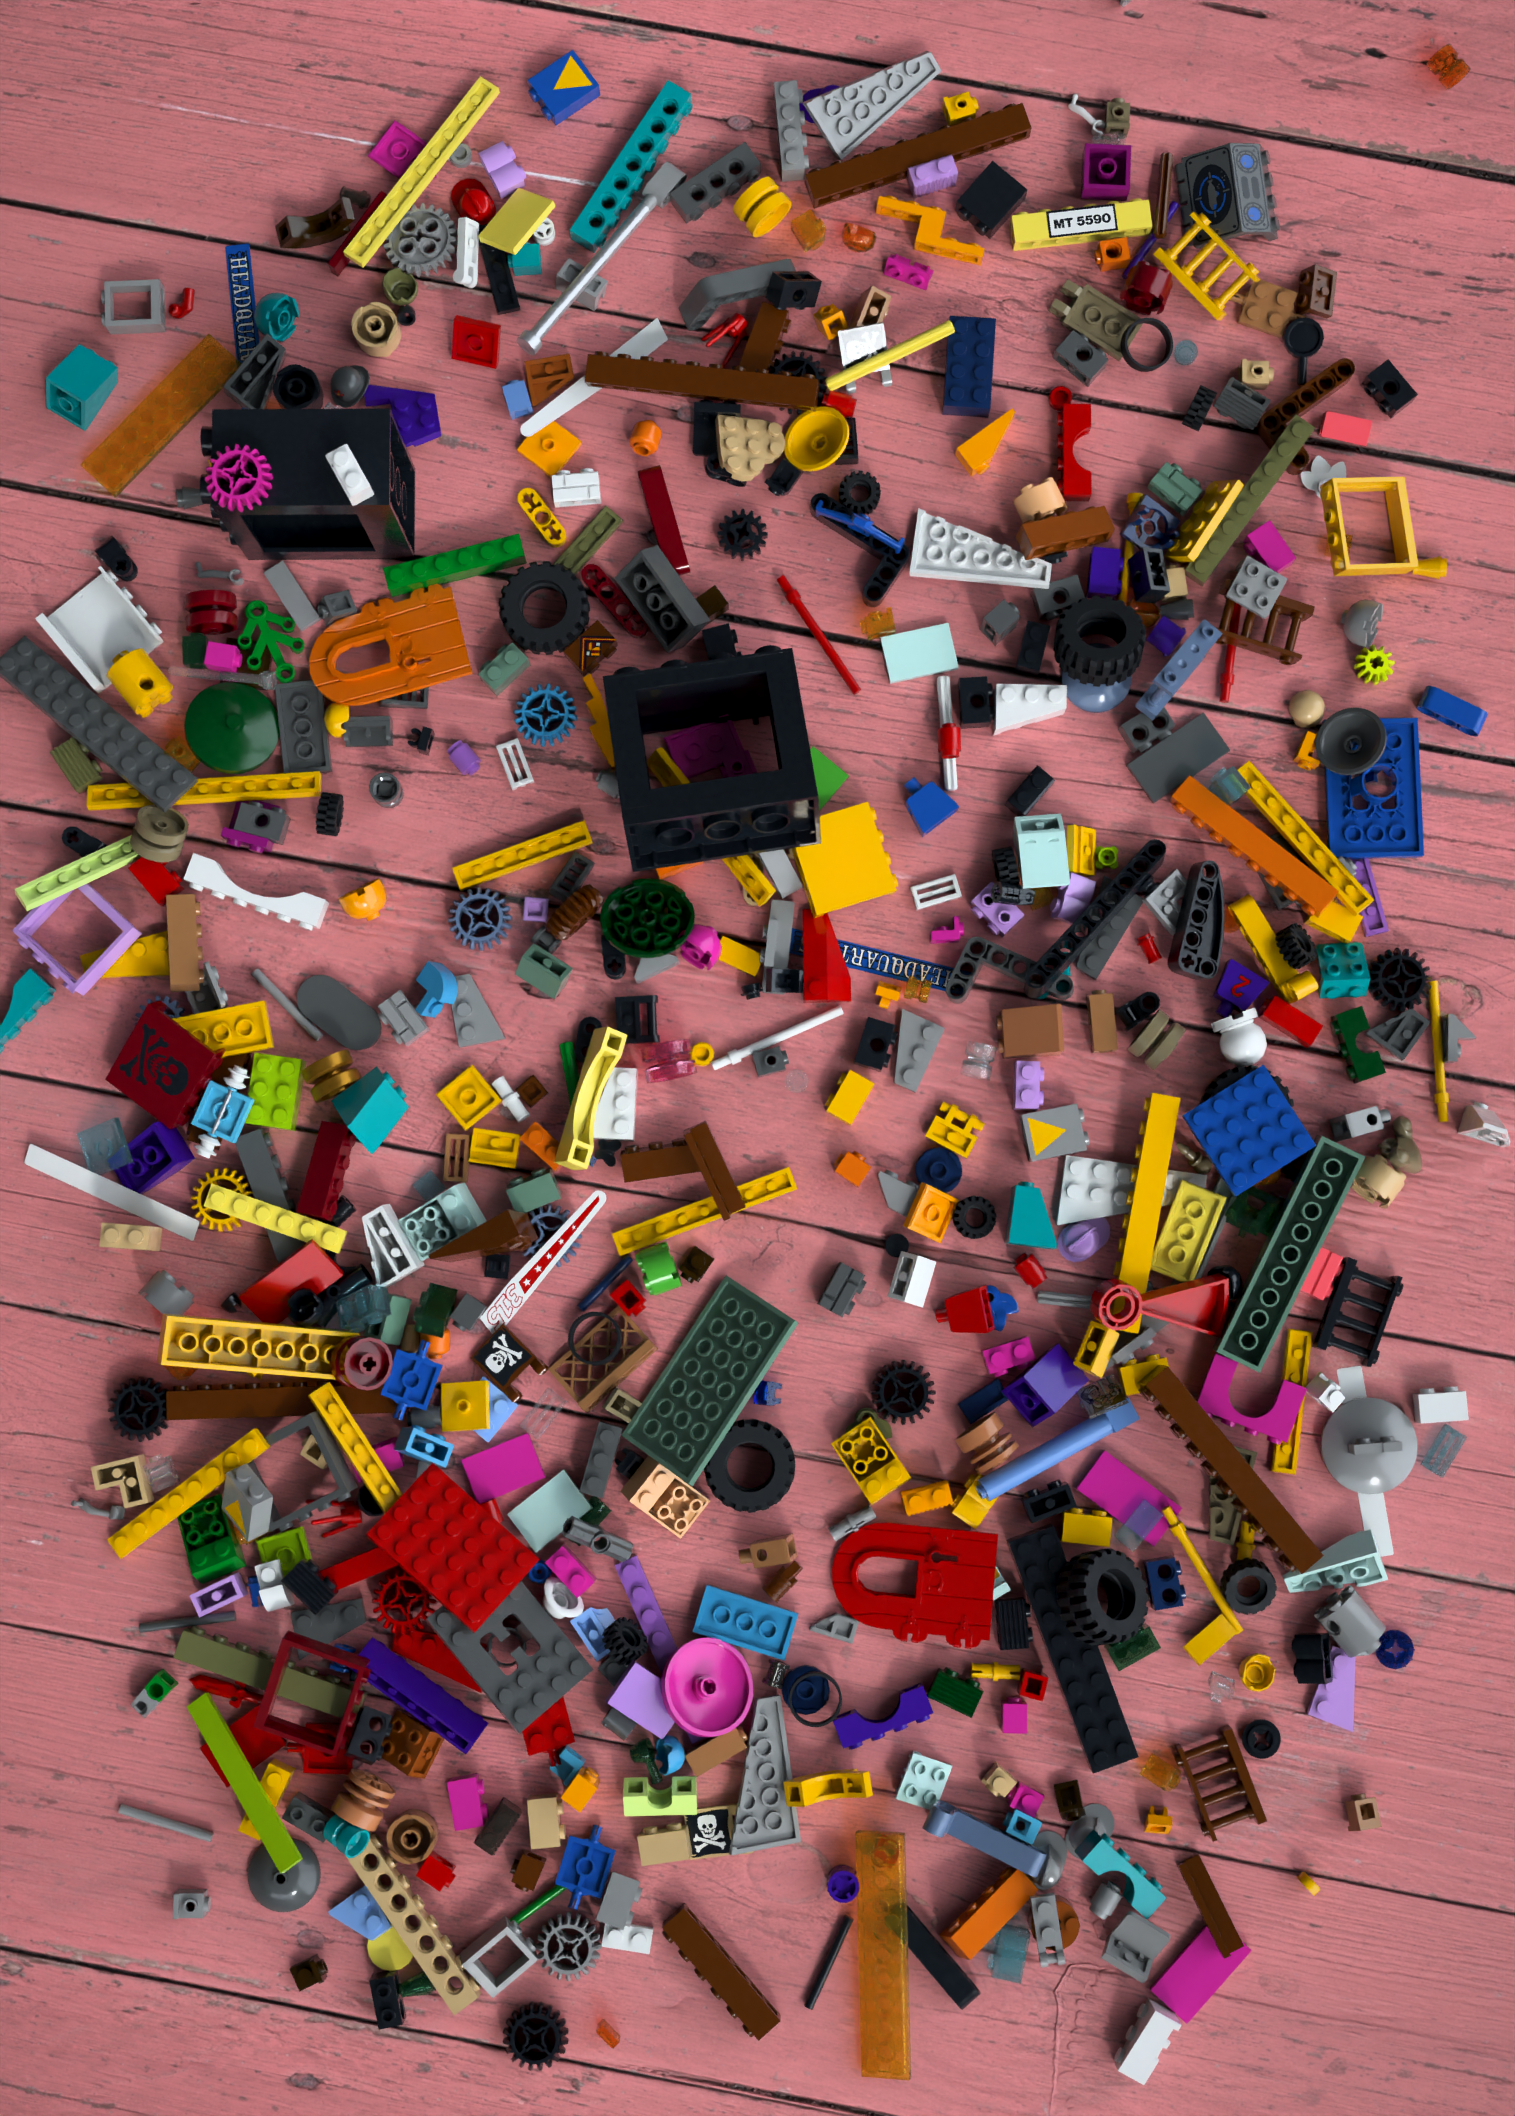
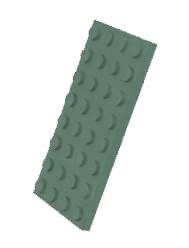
M726 1275L621 1436L683 1481L693 1486L797 1327L798 1322Z

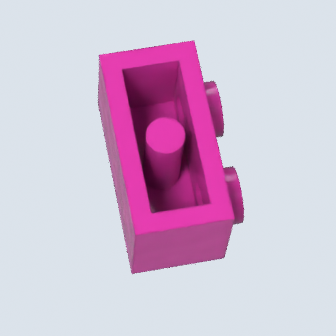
M1028 1336L981 1350L987 1373H994L995 1377L1009 1373L1008 1368L1017 1366L1018 1370L1031 1366L1030 1361L1036 1360Z

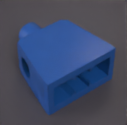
M914 777L904 785L911 795L905 801V807L922 837L959 809L958 804L932 781L922 787Z

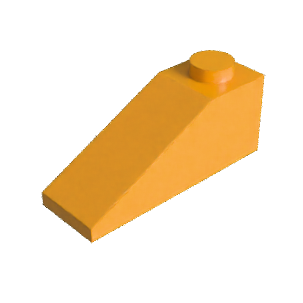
M1013 408L956 448L955 456L971 477L976 473L981 475L989 469V464L1014 418L1015 411Z

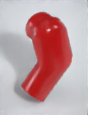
M184 288L182 302L169 306L168 312L173 318L181 319L193 310L195 290Z

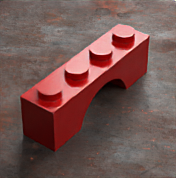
M1063 404L1061 412H1057V426H1061V434L1057 435V448H1061V457L1057 458V471H1061V479H1058L1057 486L1064 501H1089L1092 495V472L1084 469L1077 463L1073 454V445L1079 438L1089 434L1091 429V404Z

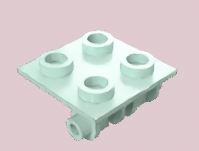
M913 1750L912 1754H909L910 1758L907 1768L903 1769L905 1773L901 1775L902 1779L899 1787L895 1790L897 1792L895 1799L930 1810L932 1805L940 1800L953 1766L922 1756L920 1752Z

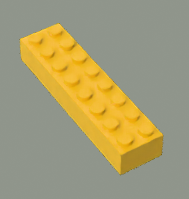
M163 1313L157 1362L160 1365L336 1380L331 1372L330 1365L333 1349L345 1337L360 1335V1333L351 1330L298 1327L296 1325Z

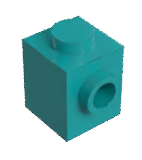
M526 242L516 255L508 254L509 268H513L515 276L542 274L539 243L530 244Z

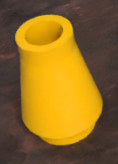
M1438 556L1418 560V568L1412 570V575H1421L1435 579L1446 577L1447 558Z

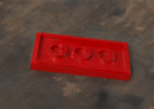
M311 1239L240 1292L238 1298L263 1323L279 1324L290 1313L287 1302L294 1292L302 1288H309L318 1295L342 1277L343 1271Z

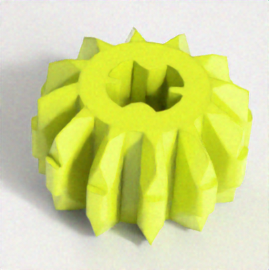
M1371 645L1369 650L1364 647L1361 650V654L1355 657L1358 663L1354 665V669L1360 670L1357 678L1365 677L1364 684H1367L1370 680H1372L1373 685H1377L1379 680L1385 682L1388 679L1387 675L1393 673L1390 667L1395 664V661L1388 660L1392 654L1391 652L1384 654V646H1381L1378 651L1375 645ZM1372 661H1374V662L1377 663V664H1376V667H1377L1376 669H1374L1373 667H1371L1372 664H1373V663H1371Z

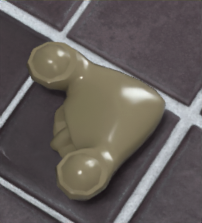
M1399 1116L1393 1121L1392 1126L1396 1138L1385 1139L1377 1147L1380 1148L1381 1155L1389 1159L1394 1169L1416 1174L1422 1170L1420 1150L1412 1137L1411 1121L1408 1118Z

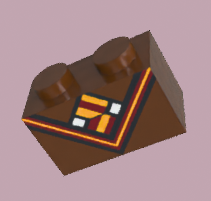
M597 620L563 652L568 661L585 676L587 673H594L600 666L599 662L605 657L607 659L610 658L617 651L616 647L618 644L611 633Z

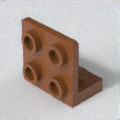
M396 1710L390 1722L393 1723L391 1733L388 1738L384 1737L381 1746L385 1747L381 1758L407 1776L425 1779L444 1738L431 1728L424 1727L404 1712Z

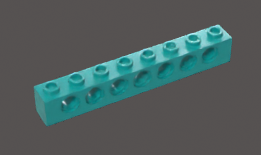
M669 80L666 82L571 227V240L593 253L596 252L598 247L602 248L607 240L609 230L617 226L622 210H627L630 206L631 196L635 191L638 192L644 183L643 178L647 172H652L656 165V158L667 149L669 138L671 135L675 136L681 126L680 121L684 116L687 117L693 108L691 93ZM668 109H672L675 111L673 114L665 113V111ZM655 128H661L663 131L660 133H654L652 130ZM645 146L651 148L647 152H642L640 150L642 147ZM631 165H636L639 167L637 170L634 171L628 169V167ZM618 184L626 185V187L621 190L615 188ZM606 203L614 204V206L611 208L603 207V205ZM595 221L602 223L599 227L591 226Z

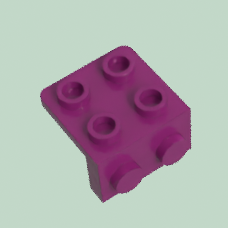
M252 800L254 802L263 804L262 808L271 810L272 807L282 809L280 806L269 804L258 800ZM236 801L229 828L223 827L221 837L226 840V844L240 847V845H245L253 852H271L274 843L269 839L234 830L241 802L249 804V801ZM261 817L258 820L259 827H263L268 823V817Z

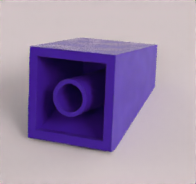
M1056 1344L1042 1354L1031 1366L1026 1368L1002 1390L1003 1394L1031 1427L1036 1426L1055 1414L1089 1381L1084 1372L1073 1364L1074 1361L1069 1357L1067 1351L1059 1344Z

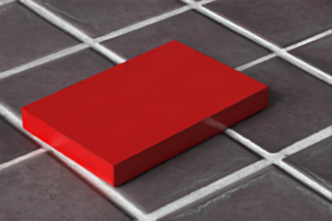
M260 1704L229 1726L252 1769L287 1744L285 1738L253 1727ZM205 1743L200 1747V1750L225 1786L229 1787L230 1783L208 1744Z

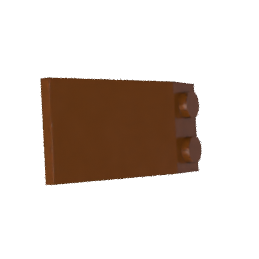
M507 1209L428 1256L432 1260L456 1262L515 1250L523 1251L530 1248L532 1242L539 1238L527 1213Z

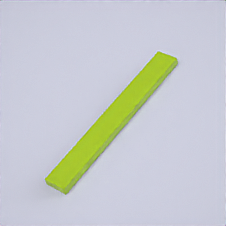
M204 1693L189 1704L187 1709L280 1873H285L303 1858L211 1695Z

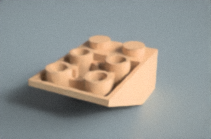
M649 1455L621 1490V1493L632 1504L680 1539L710 1502L697 1489L683 1481Z

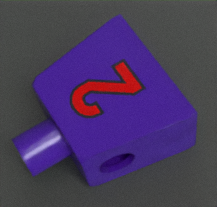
M1233 959L1228 960L1213 994L1215 998L1221 1001L1215 1011L1216 1014L1226 1018L1230 1016L1233 1009L1242 1013L1268 986L1269 982Z

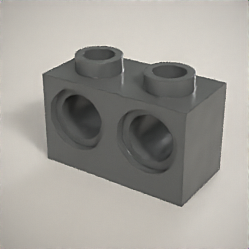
M1165 707L1155 717V719H1160L1163 722V728L1154 727L1152 720L1143 713L1133 717L1119 727L1118 731L1132 753L1138 750L1142 753L1153 746L1151 742L1159 738L1162 741L1172 735L1171 730L1175 727V723ZM1135 730L1142 732L1144 739L1136 740L1132 732Z

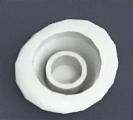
M550 1577L546 1580L542 1601L545 1611L550 1616L563 1619L566 1617H578L583 1613L584 1605L580 1596L576 1598L559 1578Z

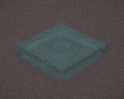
M119 1117L112 1118L77 1133L89 1171L101 1176L133 1162Z

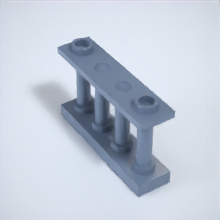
M1204 619L1154 678L1153 684L1139 699L1135 707L1153 721L1202 662L1205 654L1223 633Z

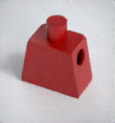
M986 1284L946 1298V1308L936 1309L935 1312L937 1322H949L951 1332L989 1333L995 1329Z

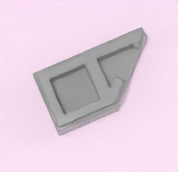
M834 1613L813 1624L810 1627V1631L852 1644L859 1621L840 1613Z

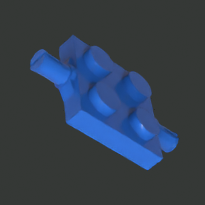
M421 1340L417 1353H407L399 1349L396 1351L391 1374L384 1383L380 1394L398 1403L393 1418L397 1419L398 1413L401 1410L398 1419L403 1420L407 1407L427 1410L443 1366L426 1357L430 1342H426L424 1350H422L425 1341Z
M593 1825L589 1839H580L573 1836L568 1838L554 1884L567 1888L572 1892L568 1905L569 1908L573 1907V1909L578 1910L581 1896L589 1895L599 1899L602 1898L616 1850L605 1847L598 1842L603 1829L600 1826L597 1829V1825Z

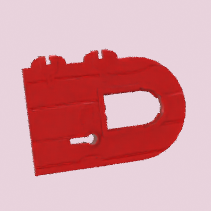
M890 1522L872 1523L863 1526L846 1538L835 1555L832 1567V1584L836 1597L844 1610L854 1619L867 1626L893 1630V1635L903 1642H907L908 1633L912 1634V1643L924 1641L928 1634L946 1636V1641L957 1648H960L962 1645L961 1639L965 1640L966 1649L977 1647L981 1640L990 1641L998 1534ZM938 1552L940 1555L958 1556L957 1561L944 1559L936 1561L933 1559L932 1554ZM871 1557L918 1561V1572L916 1574L918 1580L915 1586V1595L879 1592L866 1588L858 1578L860 1565Z

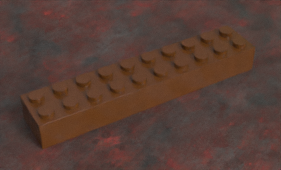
M1158 1365L1138 1382L1141 1387L1138 1390L1145 1400H1150L1156 1405L1154 1411L1162 1420L1165 1419L1170 1422L1171 1426L1169 1429L1178 1439L1181 1438L1187 1443L1184 1446L1193 1457L1196 1456L1202 1461L1200 1466L1208 1476L1211 1475L1216 1478L1218 1482L1215 1485L1224 1495L1231 1496L1233 1499L1231 1502L1232 1506L1239 1513L1242 1512L1249 1518L1246 1521L1254 1532L1263 1535L1262 1542L1270 1551L1273 1550L1279 1555L1277 1560L1286 1570L1289 1569L1291 1572L1295 1571L1303 1574L1324 1556L1168 1366Z

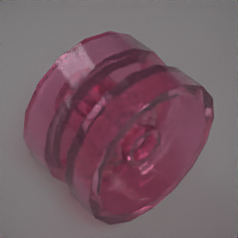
M690 1039L666 1041L640 1050L643 1063H658L645 1070L647 1083L664 1082L697 1073L695 1060L679 1059L693 1052Z

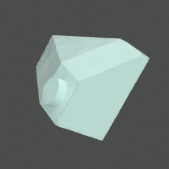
M1371 1529L1346 1536L1323 1550L1321 1553L1324 1556L1303 1574L1289 1571L1283 1575L1290 1593L1315 1591L1327 1585H1334V1589L1343 1588V1584L1356 1583L1357 1587L1388 1580Z

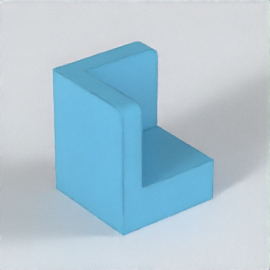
M568 1745L559 1754L561 1764L557 1765L555 1759L556 1766H550V1770L564 1780L562 1784L565 1786L570 1783L586 1760Z

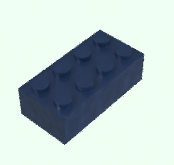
M950 316L949 321L952 322L955 332L947 336L942 415L988 418L991 408L996 318Z

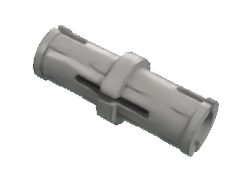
M870 1504L852 1515L849 1513L846 1515L847 1518L828 1529L836 1542L852 1531L857 1532L859 1527L877 1517Z

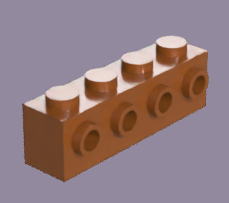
M1091 506L1083 511H1069L1064 515L1056 517L1048 516L1038 521H1026L1021 525L1015 537L1025 560L1108 542L1115 528L1105 506L1096 508Z

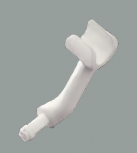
M1073 94L1068 108L1082 116L1092 125L1091 133L1093 137H1102L1103 132L1098 131L1096 128H1105L1104 121L1096 120L1083 107L1075 105L1078 95Z

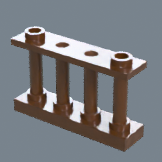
M1227 579L1220 585L1218 594L1224 595L1226 602L1219 628H1217L1223 634L1215 643L1220 645L1230 644L1275 658L1284 665H1292L1302 659V654L1293 651L1300 624L1313 615L1315 606L1279 595L1270 611L1263 642L1250 638L1256 614L1248 609L1241 635L1228 631L1235 602L1227 598L1226 593L1233 580ZM1281 614L1290 616V619H1292L1284 649L1272 645L1278 618Z
M1229 1725L1219 1728L1221 1735L1218 1736V1739L1185 1752L1179 1743L1174 1745L1177 1752L1173 1753L1177 1766L1183 1767L1203 1820L1199 1822L1203 1835L1205 1837L1209 1836L1213 1842L1217 1841L1214 1830L1248 1817L1249 1819H1254L1258 1825L1267 1822L1233 1729ZM1221 1748L1228 1750L1230 1758L1227 1759V1762L1194 1775L1192 1774L1188 1764L1189 1760ZM1230 1771L1232 1773L1236 1772L1239 1779L1238 1782H1235L1236 1785L1201 1798L1196 1784ZM1239 1794L1240 1796L1245 1795L1248 1803L1244 1805L1245 1808L1210 1821L1205 1807Z

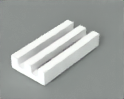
M518 738L497 745L496 748L512 790L526 786L529 783H534ZM512 745H516L528 777L526 779L522 777L511 747ZM504 748L508 750L519 780L518 782H514L502 750Z
M955 874L910 887L916 910L962 897ZM949 881L953 882V885L917 894L919 890ZM951 890H955L956 892L954 894H950L947 896H943L937 899L920 903V900L924 898L935 896Z

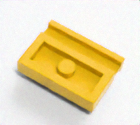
M1075 824L1067 825L1066 848L1069 872L1087 877L1095 876L1096 829Z
M473 1128L468 1162L516 1169L520 1146L519 1138L521 1135Z

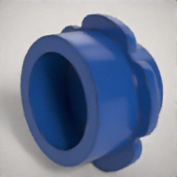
M539 1560L529 1571L528 1577L532 1582H537L538 1584L545 1583L551 1575V1569L544 1560ZM538 1569H540V1570L542 1571L541 1574H538V1573H537V1570H538Z

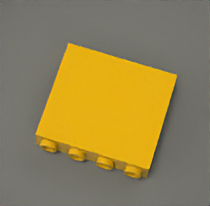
M868 802L821 815V844L791 848L813 918L884 895H892L897 891L898 881L894 873L891 874L889 868L891 859L887 851L884 852L882 846L884 842L883 834L876 827V813L874 808L869 806Z

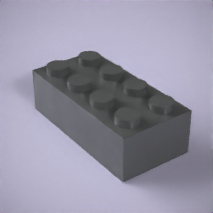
M658 545L640 550L615 577L617 583L667 653L683 648L711 621Z

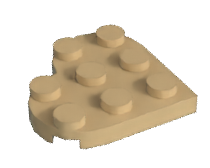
M719 414L715 419L720 467L722 469L724 467L727 472L731 473V478L739 481L753 480L755 476L761 473L765 464L773 463L775 459L782 455L785 449V439L781 432L782 428L776 422L771 423L760 419L739 418Z

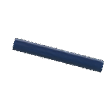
M626 1254L577 1306L584 1312L633 1260Z

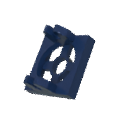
M1144 494L1119 534L1139 550L1142 547L1164 550L1174 545L1175 542L1171 540L1172 538L1180 535L1179 531L1176 530L1180 520L1147 494ZM1150 510H1154L1150 518L1144 519L1141 517L1148 514ZM1160 515L1165 523L1164 534L1158 530L1157 521ZM1146 521H1150L1153 524V532L1151 534H1147L1144 531V523ZM1137 525H1139V530H1140V533H1141L1139 537L1137 536V533H1136V526H1137ZM1154 536L1159 540L1154 545L1144 544L1147 537Z

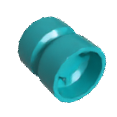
M337 1814L330 1818L323 1831L324 1838L333 1846H337V1849L348 1858H354L362 1853L370 1838L367 1830L352 1825Z

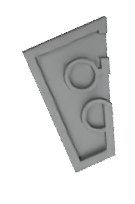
M470 974L455 976L458 992L456 1000L451 1006L459 1047L506 1039Z
M904 1009L901 1011L894 1083L916 1093L945 1028Z

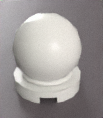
M1255 1008L1235 1015V1020H1233L1232 1016L1211 1023L1214 1033L1220 1031L1222 1034L1219 1041L1220 1049L1228 1062L1235 1066L1244 1065L1245 1067L1255 1064L1264 1056L1267 1047L1266 1036L1261 1027L1253 1023L1254 1018L1258 1017Z

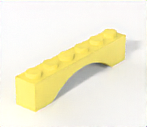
M608 1026L594 1029L554 1163L571 1170H585L588 1168L594 1148L593 1128L598 1103L612 1070L621 1058L627 1038L626 1034Z

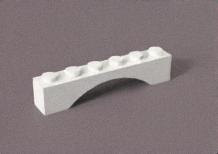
M195 853L192 855L184 876V880L190 883L189 888L202 892L203 888L212 891L210 895L223 900L225 896L233 899L232 903L242 907H246L247 904L255 906V911L268 915L269 912L278 914L276 918L290 923L291 919L300 922L299 927L312 931L313 927L320 929L329 902L325 899L305 892L280 898L252 894L234 884L218 862Z

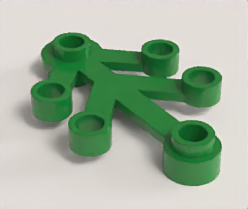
M254 600L249 602L245 608V615L248 621L243 633L238 637V646L243 650L251 647V636L256 625H258L261 634L252 655L247 658L248 668L258 670L261 667V657L267 645L277 667L276 678L281 683H290L295 677L294 667L289 663H285L276 642L290 647L293 653L299 654L304 650V641L270 629L267 621L281 626L282 631L285 633L294 631L295 621L290 617L284 618L269 612L267 605L262 601ZM254 610H260L261 614L259 616H255L252 612ZM290 622L292 627L286 628L284 623ZM242 639H247L249 643L243 645L240 641ZM300 643L302 647L296 649L293 647V644ZM256 659L259 663L254 666L250 664V661ZM288 672L290 676L288 678H283L281 676V673Z

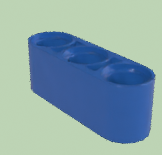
M1426 686L1416 707L1421 713L1475 737L1479 735L1488 716V713L1483 709L1433 686Z

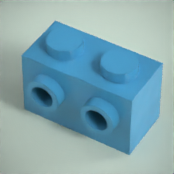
M412 1425L411 1427L401 1428L393 1450L428 1465L434 1463L437 1467L446 1468L454 1445L446 1442V1438L441 1435L427 1434L424 1428Z

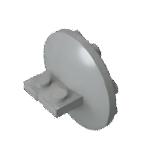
M1357 1398L1339 1406L1327 1419L1320 1441L1322 1459L1331 1476L1347 1489L1362 1494L1383 1493L1402 1483L1415 1464L1418 1449L1416 1433L1408 1417L1395 1405L1377 1398Z

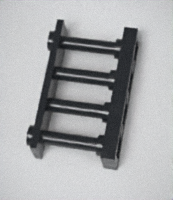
M1344 1257L1342 1264H1344L1343 1270L1336 1277L1334 1289L1329 1297L1312 1347L1326 1350L1327 1347L1334 1346L1363 1357L1361 1365L1371 1367L1378 1360L1380 1351L1377 1349L1396 1296L1399 1297L1402 1292L1403 1283L1401 1281L1403 1277L1393 1276L1390 1282L1358 1270L1356 1266L1358 1260ZM1358 1279L1387 1290L1383 1304L1350 1292V1289H1348L1350 1281ZM1349 1301L1378 1312L1379 1316L1376 1325L1373 1326L1343 1315V1312L1340 1311L1342 1303ZM1340 1323L1372 1335L1367 1349L1334 1337L1335 1334L1332 1331L1335 1324L1338 1325Z

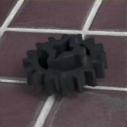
M741 509V514L739 515L734 510L732 511L731 518L727 515L724 516L726 524H719V528L723 530L717 532V537L722 538L719 541V546H726L724 554L732 552V559H735L737 555L740 556L741 561H744L746 555L753 559L754 552L758 555L761 554L759 546H766V542L763 540L768 538V533L763 532L766 529V523L760 524L761 516L754 518V511L752 510L748 515L745 514L744 509ZM752 525H754L757 529L758 535H756L755 532H752ZM746 529V536H743L739 541V534L741 535ZM727 535H729V537L733 538V540H734V544H733V545H731L730 542L728 541Z

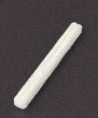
M939 676L937 678L940 728H942V724L953 723L949 676ZM942 758L945 790H957L956 758Z

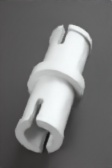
M504 1076L499 1077L491 1084L502 1098L504 1107L507 1106L518 1123L530 1116V1113L519 1100V1094L517 1092L514 1093Z

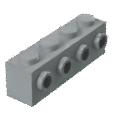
M797 80L774 82V101L782 182L805 180V169H809L808 155H804L803 147H807L806 133H802L801 125H805L804 111H800L799 103L803 102L802 89H798Z

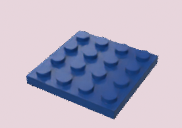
M1264 1065L1182 1116L1234 1197L1316 1146Z

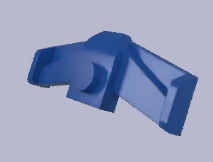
M822 500L818 502L815 512L816 517L822 515L847 524L848 528L867 537L870 535L895 549V553H900L905 542L904 538L901 537L899 542L895 541L873 527V521L865 514H855L852 512L851 516L823 508L824 501Z

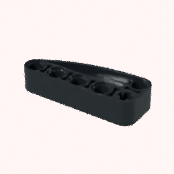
M1214 861L1198 862L1190 868L1176 924V931L1168 957V967L1172 972L1195 980L1210 979L1217 974L1222 952L1225 919L1224 895L1220 870ZM1203 867L1206 870V876L1203 875ZM1198 890H1199L1200 893H1201V898H1200V899H1199L1198 896H1197V891H1198ZM1192 912L1195 914V921L1192 920ZM1187 935H1188L1189 938H1190V943H1189V944H1188L1187 941H1186V936H1187ZM1202 964L1204 965V968H1205L1204 974H1203L1202 971H1201V965H1202Z

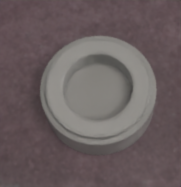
M460 143L449 157L452 165L457 168H465L471 163L472 152L468 145Z

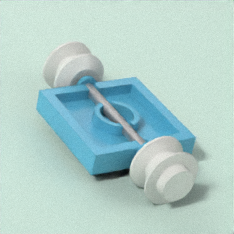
M234 1065L233 1069L228 1068L231 1074L229 1077L223 1078L226 1084L229 1085L228 1087L213 1080L209 1081L191 1122L192 1125L208 1132L207 1134L198 1135L201 1143L200 1145H194L198 1149L196 1153L203 1157L210 1158L211 1155H217L213 1151L215 1146H221L217 1136L231 1143L237 1142L255 1099L237 1092L238 1089L246 1088L243 1084L244 1078H250L247 1075L248 1070Z

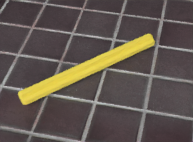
M949 320L826 378V385L830 391L838 389L955 332L954 326Z

